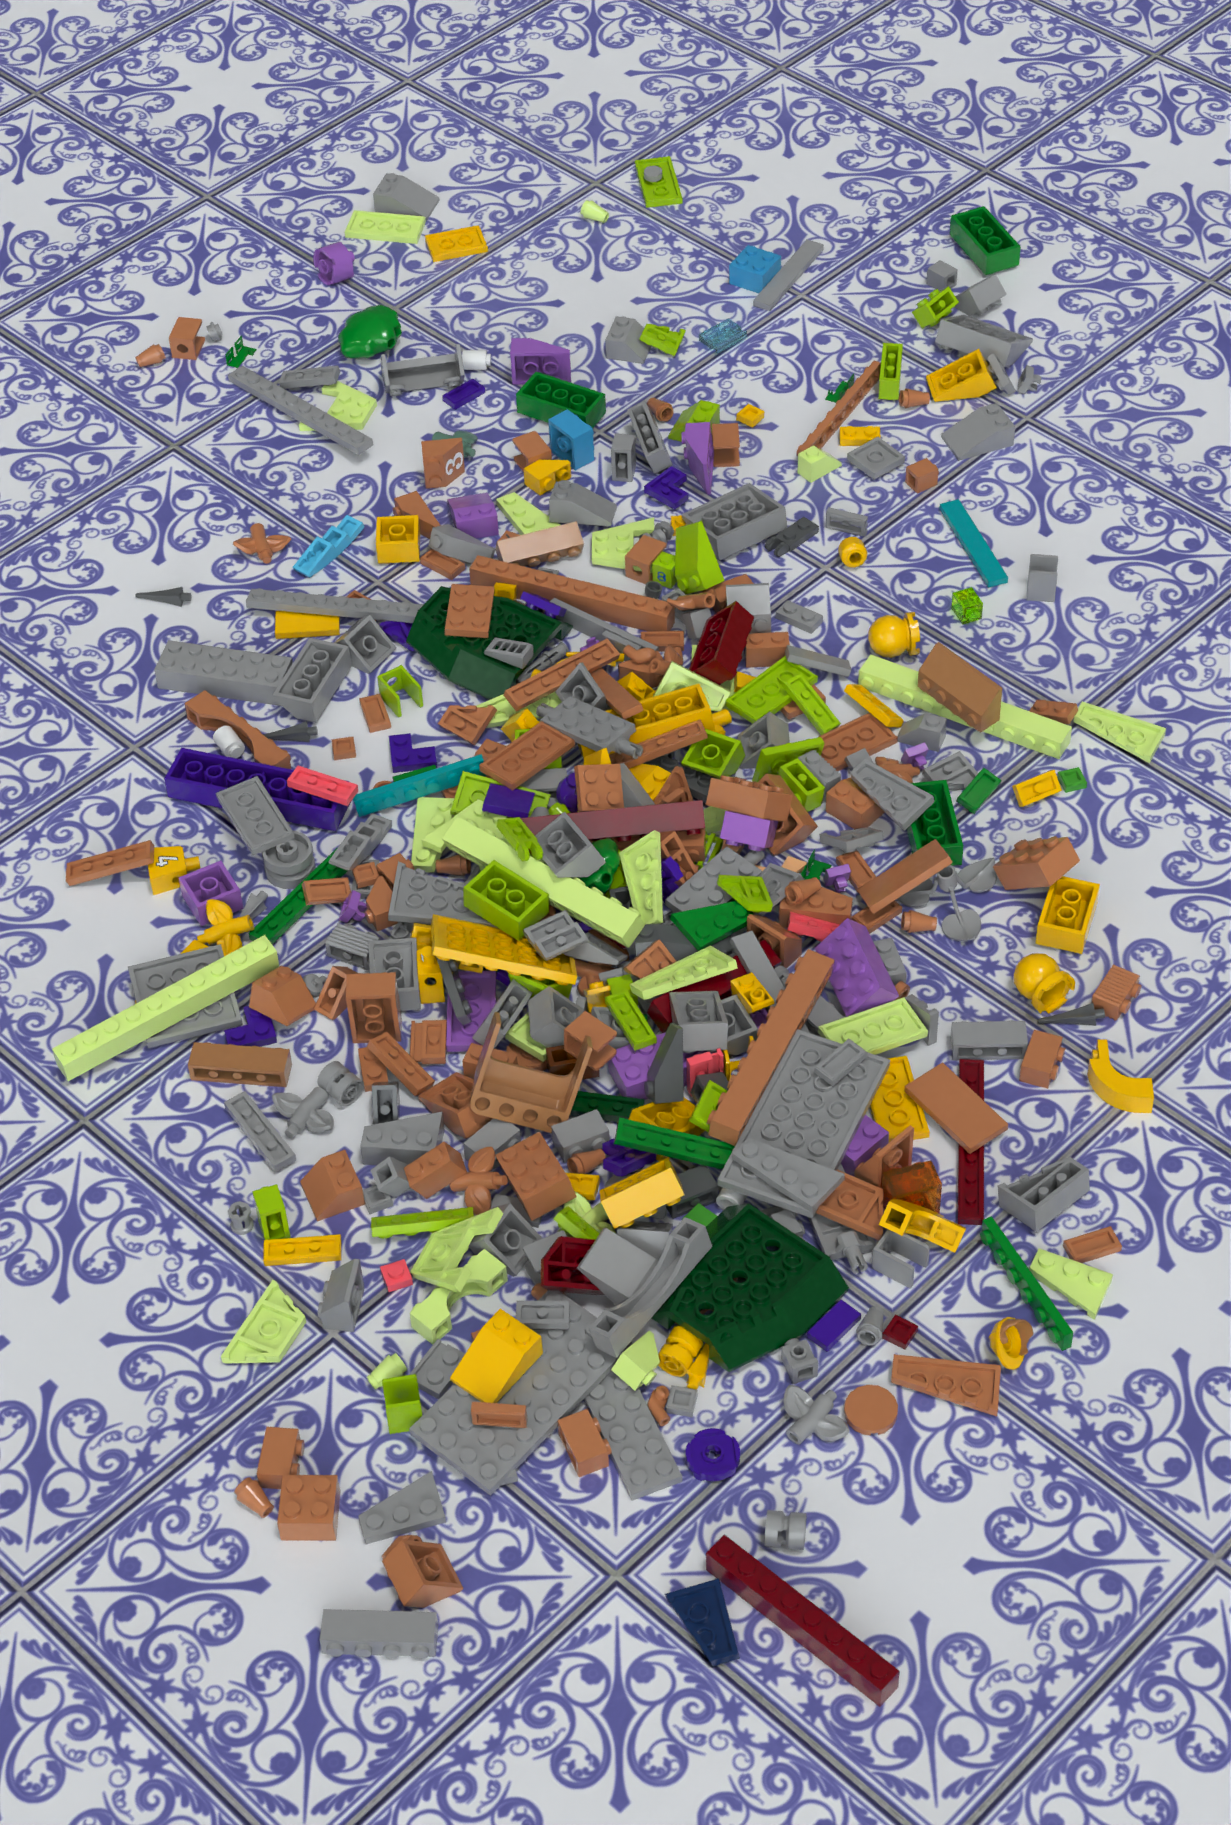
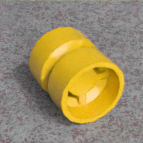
M675 1326L667 1337L666 1344L662 1346L658 1353L660 1360L658 1366L670 1375L677 1377L685 1376L693 1363V1359L703 1346V1341L682 1326Z

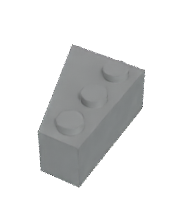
M443 1112L364 1126L360 1145L363 1165H378L389 1156L409 1165L438 1146L443 1141L445 1131Z
M1068 1157L1041 1168V1172L1032 1176L1022 1175L1019 1177V1181L1006 1185L1002 1183L998 1185L999 1207L1037 1232L1090 1191L1089 1169L1073 1158Z

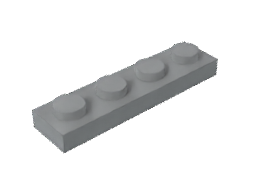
M246 1091L224 1102L225 1109L274 1172L296 1161L295 1153Z

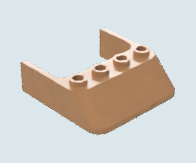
M494 1012L476 1066L470 1107L478 1115L552 1133L551 1126L569 1119L593 1049L591 1037L585 1035L575 1067L568 1075L560 1076L497 1060L491 1056L501 1027L500 1013Z

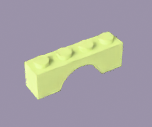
M483 1249L478 1255L472 1256L464 1266L469 1269L471 1274L461 1293L443 1287H436L430 1296L412 1308L410 1312L411 1327L432 1345L437 1339L440 1340L452 1330L449 1311L457 1300L472 1294L490 1297L508 1281L506 1265L487 1250Z

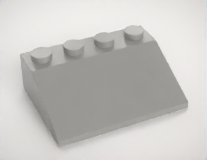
M966 315L941 319L935 342L941 344L943 349L952 350L953 348L964 356L980 349L986 362L989 361L987 357L994 353L1005 368L1015 363L1033 342V338Z
M751 483L681 514L682 519L687 525L702 521L715 557L719 561L787 528L785 507Z

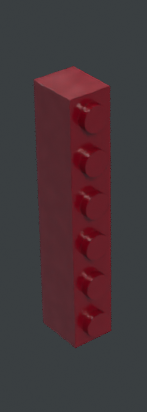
M766 940L759 942L773 968L775 969L780 966L782 961ZM735 955L732 958L736 960L737 969L669 992L718 991L720 999L723 1000L732 996L730 981L746 975L747 972L738 956ZM669 992L654 999L647 1011L662 1033H665L670 1023H673Z

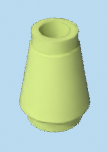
M586 200L581 207L580 213L584 218L606 223L609 218V213L592 200Z
M394 1353L392 1356L387 1355L366 1378L376 1390L382 1387V1379L404 1376L403 1373L407 1371V1367L401 1358Z

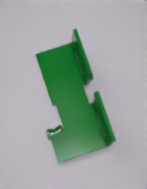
M240 336L234 344L237 356L234 357L233 347L225 354L227 366L238 368L247 355L253 356L257 349L244 346L242 336Z
M854 374L848 382L842 381L834 394L833 390L830 393L829 389L825 400L834 403L841 400L846 390L853 386Z
M814 849L808 860L809 874L806 876L807 865H805L801 875L804 880L813 877L820 880L822 872L825 873L826 869L831 868L832 865L815 860Z

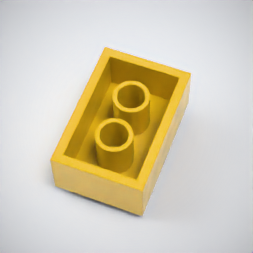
M1062 876L1050 886L1038 922L1035 944L1082 954L1097 907L1100 884Z
M669 1157L599 1190L601 1203L614 1229L619 1226L620 1228L629 1227L635 1222L634 1219L642 1215L645 1218L658 1212L657 1208L665 1204L672 1206L681 1201V1197L684 1196L681 1181Z

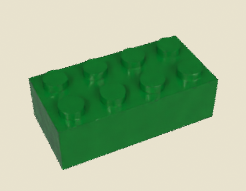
M985 206L951 215L950 236L985 275L1019 265L1021 246Z
M535 372L516 393L517 413L549 423L548 419L568 409L594 428L606 413L604 393L539 372Z
M947 780L911 783L934 797V803L906 829L912 854L936 839L951 858L953 863L950 865H962L963 842Z

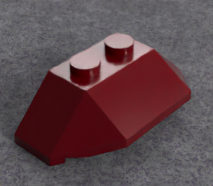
M558 1237L541 1259V1286L548 1291L604 1295L577 1268L595 1240Z

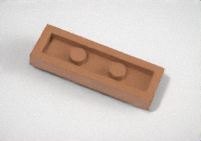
M387 1032L369 1041L367 1048L414 1096L433 1087L435 1080Z

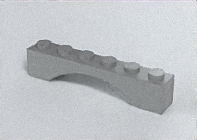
M684 1217L669 1235L664 1251L645 1283L623 1303L605 1309L593 1322L589 1330L597 1349L616 1358L623 1352L712 1247L704 1225Z

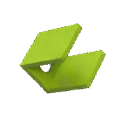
M402 665L377 676L379 694H381L382 700L398 718L402 716L400 697L396 691L404 689L420 708L423 707L422 688ZM396 677V682L389 686L388 680Z
M412 1374L382 1379L389 1433L395 1434L410 1431L409 1429L422 1417L417 1375Z

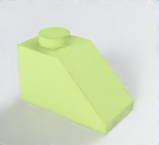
M814 445L798 454V474L810 483L842 466V462Z
M649 1330L622 1352L611 1369L635 1391L643 1384L648 1386L657 1375L654 1371L659 1365L660 1360L654 1334Z

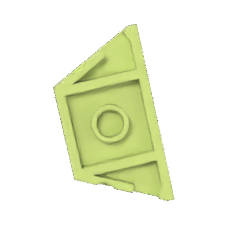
M271 1281L222 1353L221 1360L223 1363L280 1362L306 1324L305 1315L299 1308L293 1305L290 1297L281 1291L276 1281Z

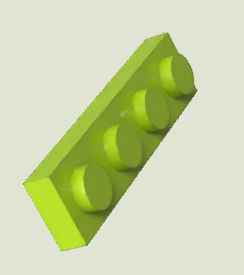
M473 1207L371 1217L372 1237L384 1239L398 1234L413 1236L419 1232L429 1231L434 1233L474 1217Z

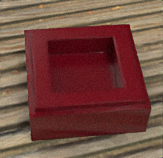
M895 1314L882 1333V1339L906 1350L918 1332V1325Z

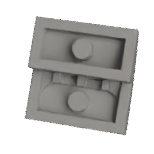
M566 910L523 929L524 936L545 961L588 942V937L579 924L573 922Z

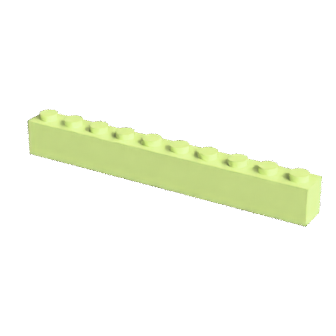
M870 655L860 668L858 685H862L867 690L969 726L964 720L954 715L949 709L918 687V671L874 655ZM1001 701L1000 720L982 732L1060 759L1070 744L1072 726Z
M457 817L442 837V840L450 850L482 868H485L493 860L497 861L548 893L549 905L560 911L566 910L569 916L583 922L627 948L631 946L645 926L640 918L641 914L636 909L623 907L622 903L614 897L608 899L599 889L586 887V884L577 877L573 879L570 877L558 878L543 859L536 860L530 854L528 861H521L517 850H514L507 839L502 838L500 840L496 838L492 831L486 828L484 830L478 828L479 826L470 819L465 821Z
M264 935L52 1048L57 1066L67 1081L74 1079L280 967L276 949Z

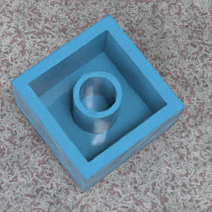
M747 245L729 265V284L759 294L781 269V256L756 248L755 246Z
M568 409L548 419L550 449L553 454L561 460L570 461L571 468L575 471L594 461V431L590 425L586 424Z

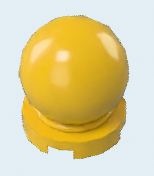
M915 612L905 613L903 619L895 615H885L877 618L871 624L868 630V641L876 654L882 657L893 658L901 655L906 650L910 656L919 655L920 649H916V642H920L918 620H913Z
M1032 953L1023 957L1015 967L1013 979L1016 988L1021 995L1032 1000L1031 1004L1039 1013L1046 1011L1049 1014L1059 1009L1066 1003L1067 999L1065 996L1069 990L1074 991L1075 989L1074 978L1068 972L1061 971L1056 961L1046 954Z

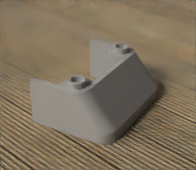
M456 344L455 354L386 363L385 354H381V372L385 392L390 393V396L402 395V392L444 386L456 388L464 382L465 373L460 344Z

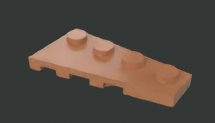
M894 1354L891 1383L997 1417L1001 1365Z

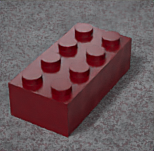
M735 601L708 618L689 670L718 685L727 680H732L737 674L736 669L742 659L743 649L747 645L746 640L752 630L751 625L754 616Z

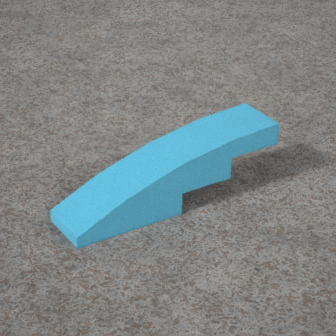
M346 515L337 527L331 526L322 538L317 536L292 568L310 578L338 557L365 528L363 523Z

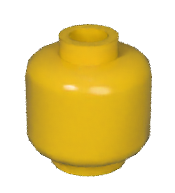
M857 537L845 538L838 547L841 561L850 568L861 566L867 559V549L862 540Z

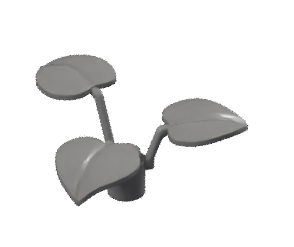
M989 858L964 867L959 873L955 871L952 865H949L937 873V877L934 878V884H932L930 879H927L897 900L908 907L924 906L930 900L929 894H934L939 885L943 891L950 892L955 914L944 918L942 922L943 933L948 938L957 941L973 940L981 930V919L977 912L972 909L959 912L954 889L958 882L963 889L969 887L975 893L990 890L995 885L997 879L993 868L995 859Z

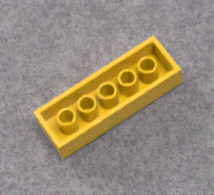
M699 683L640 700L643 711L625 719L635 724L636 732L629 738V741L635 744L700 719L705 729H715L711 708ZM613 709L606 710V712L620 717ZM577 743L583 760L585 756L596 752Z

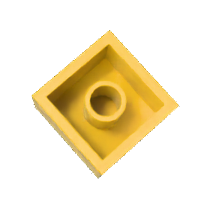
M418 515L377 517L376 550L378 563L420 562V526Z

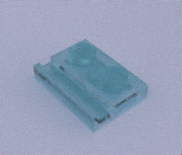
M729 318L699 334V341L710 349L714 348L716 353L747 338V331L741 330V327Z

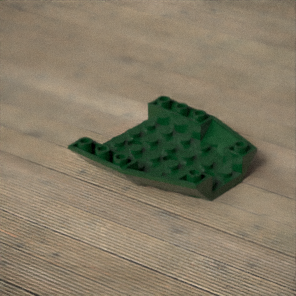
M441 586L418 610L406 642L448 681L491 700L503 695L505 690L515 686V680L553 638L562 641L571 631L573 625L560 619L549 617L542 611L531 609L520 601L494 596L488 638L445 635L447 611L444 610H448L451 588ZM494 638L525 642L533 645V657L523 669L485 655L484 651Z
M747 1203L727 1207L706 1226L712 1247L652 1316V1319L667 1330L675 1323L681 1325L709 1345L710 1360L726 1371L731 1372L783 1347L790 1339L801 1338L849 1290V1287L828 1255ZM776 1246L779 1250L772 1252L767 1250L766 1247ZM740 1277L746 1279L743 1283H737L733 1280ZM702 1309H710L713 1313L710 1315H703L699 1311Z

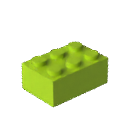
M495 860L463 887V901L466 908L518 941L524 936L523 929L538 923L549 913L548 893Z

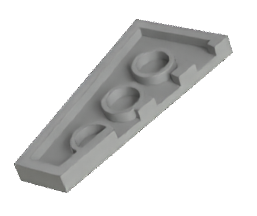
M864 759L850 772L851 779L903 831L934 803L933 795L867 759Z
M769 863L758 876L763 878L773 903L772 908L786 897L785 888L790 882L804 880L801 874ZM753 912L754 915H759V916H763V915H765V914L767 913V912H760V913ZM747 926L733 933L731 938L742 934L747 930Z
M750 1137L732 1153L734 1161L811 1213L845 1180L844 1173Z

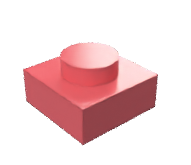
M405 1259L380 1267L388 1293L413 1285Z

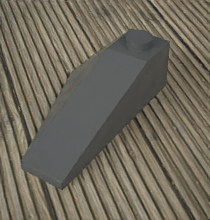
M646 924L635 939L636 957L658 939L661 940L676 961L698 952L674 925ZM731 935L715 943L712 947L726 955L732 954Z

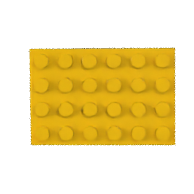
M435 914L432 916V953L440 960H458L467 966H473L474 964L482 965L491 971H497L498 969L506 970L509 974L520 976L521 974L530 975L533 979L540 981L545 979L554 980L555 983L564 986L568 984L575 985L577 971L573 957L560 954L545 961L535 951L525 936L518 941L497 927Z

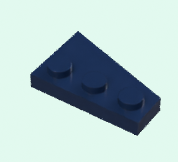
M719 1578L665 1594L666 1599L712 1666L740 1659Z

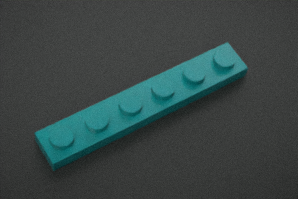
M482 754L356 794L353 801L359 817L457 786L463 771L484 777L487 776L480 771L479 767L484 762Z

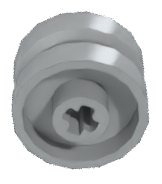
M294 830V839L262 852L265 875L268 881L275 887L282 889H295L316 868L313 846L310 839L305 834Z

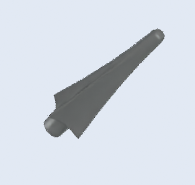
M183 587L162 591L136 593L135 597L182 607L183 601H191L192 595L191 593H183Z
M307 721L295 726L263 735L272 740L310 742L309 736L318 735L317 726L308 727Z
M1091 1003L1064 1013L1039 1018L1037 1022L1038 1024H1082L1096 1026V1019L1105 1018L1104 1008L1094 1009V1004Z

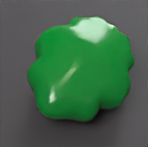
M376 305L367 307L349 316L345 322V328L338 334L341 353L346 358H370L378 353L392 349L396 345L397 339L402 335L398 314L389 307Z
M610 838L592 843L606 863L589 877H577L586 884V887L590 889L595 887L604 895L611 887L614 875L620 864L618 846Z

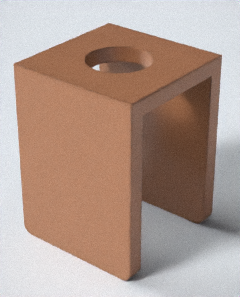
M178 317L169 336L172 358L197 360L205 342V337L196 336L201 327L202 319Z
M738 423L712 424L713 466H740Z
M536 431L512 439L515 446L522 453L514 456V461L523 472V468L539 459L552 460L551 449Z
M643 535L625 555L626 577L644 584L653 581L650 565L667 547V544ZM633 566H638L642 572L635 571Z
M584 1011L564 1029V1050L578 1058L585 1035L590 1036L593 1049L587 1066L598 1071L617 1054V1050L608 1045L617 1036V1032L587 1011Z

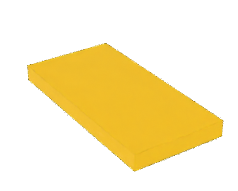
M907 1056L887 1058L890 1059V1066L870 1104L873 1121L889 1132L888 1143L910 1125L914 1128L913 1140L929 1138L930 1131L923 1109L904 1092L905 1086L914 1081Z

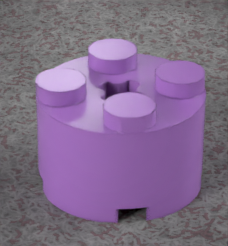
M342 242L332 243L315 250L313 255L314 267H318L320 273L317 275L325 285L335 284L354 277V254L352 251H348Z

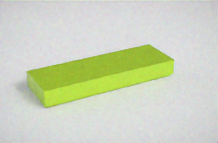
M801 672L783 683L782 687L820 735L840 726V721Z
M628 990L605 997V1004L634 1051L657 1043L655 1033Z

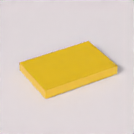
M479 225L425 235V242L433 262L488 252V246Z
M276 610V639L340 635V616Z

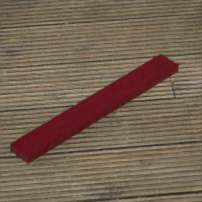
M959 1059V1078L984 1101V1060ZM958 1143V1224L982 1225L984 1220V1145L969 1154Z

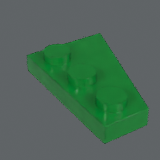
M737 901L672 913L670 920L697 951H700L746 927L747 916L753 914V912L746 910Z

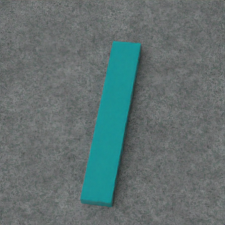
M957 499L941 503L939 508L987 587L1008 583L1007 574L961 501Z

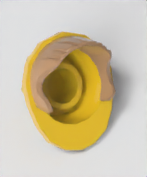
M1005 1317L994 1325L989 1336L990 1348L1006 1369L1014 1370L1019 1368L1024 1355L1028 1353L1027 1343L1034 1333L1031 1324L1023 1319Z

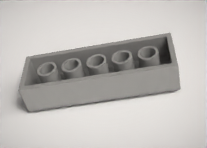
M168 640L154 671L159 689L200 694L206 690L209 694L216 697L282 706L273 698L272 694L293 664L292 657Z

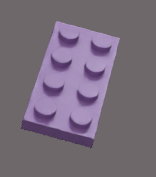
M472 971L459 972L465 987V998L468 999L473 1013H470L472 1022L466 1025L460 1023L456 1018L448 994L447 1052H465L471 1043L481 1045L472 1037L496 1003V971H482V973Z

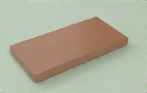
M870 712L819 736L825 743L821 754L822 758L827 763H830V766L836 768L835 771L848 767L844 759L865 748L869 756L896 744L898 737Z
M541 721L479 765L480 771L509 789L514 790L573 748L575 740Z
M934 839L857 889L871 912L875 914L953 862L938 841Z
M943 1062L905 1086L904 1092L969 1154L1008 1130V1123Z

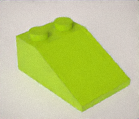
M702 521L676 528L675 577L678 588L684 594L706 590L725 581Z

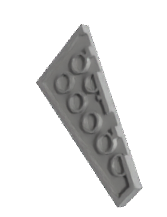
M398 861L388 913L389 921L431 924L432 916L435 914L496 927L464 906V884L441 876L433 877L427 875L424 870L407 868L406 864Z

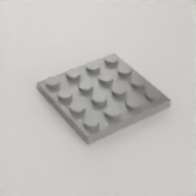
M221 944L128 966L136 1003L224 957ZM235 993L227 995L146 1039L148 1048L243 1025Z

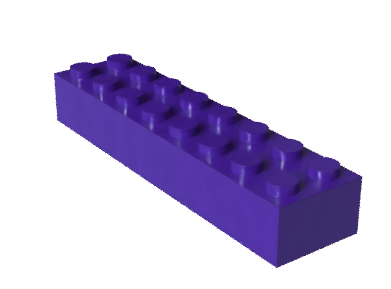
M186 748L180 749L164 778L169 798L223 808L216 797L217 792L258 776L287 822L335 832L349 805L345 806L288 787L287 779L294 770Z

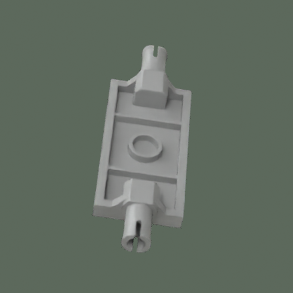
M571 696L555 708L545 703L537 707V716L543 717L540 719V722L546 723L572 738L576 743L594 751L607 748L608 754L614 751L618 754L624 753L634 759H638V756L640 757L643 753L641 745L629 741L630 736L636 732L634 723Z
M728 846L725 847L665 899V906L670 908L673 913L735 901L734 898L717 885L718 875L758 877L762 870L755 865L764 859V852L762 850L758 852L751 850L742 857ZM672 921L666 924L676 926Z
M840 1164L838 1170L845 1173L842 1164ZM815 1213L813 1219L808 1217L822 1252L828 1255L831 1260L847 1257L854 1274L859 1273L857 1267H859L860 1272H864L868 1268L862 1253L873 1250L876 1246L874 1238Z

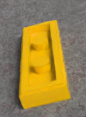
M847 684L844 692L886 727L901 728L904 720L865 687Z
M341 1234L264 1240V1266L342 1261Z

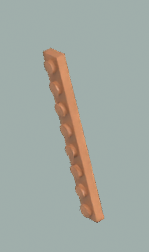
M874 360L869 367L865 368L863 374L855 380L853 386L846 390L842 399L837 401L835 407L827 413L825 419L818 423L814 432L810 433L807 440L798 447L797 456L813 445L821 449L879 381L881 362Z

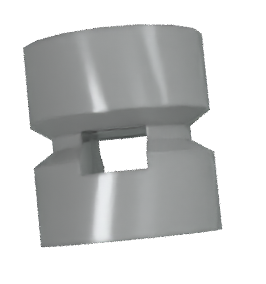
M333 1061L326 1065L320 1072L317 1080L318 1086L324 1089L342 1106L353 1104L360 1097L364 1089V1082L339 1061Z
M767 1510L765 1547L780 1548L783 1544H786L788 1549L804 1550L807 1513L791 1512L788 1516H785L783 1511Z

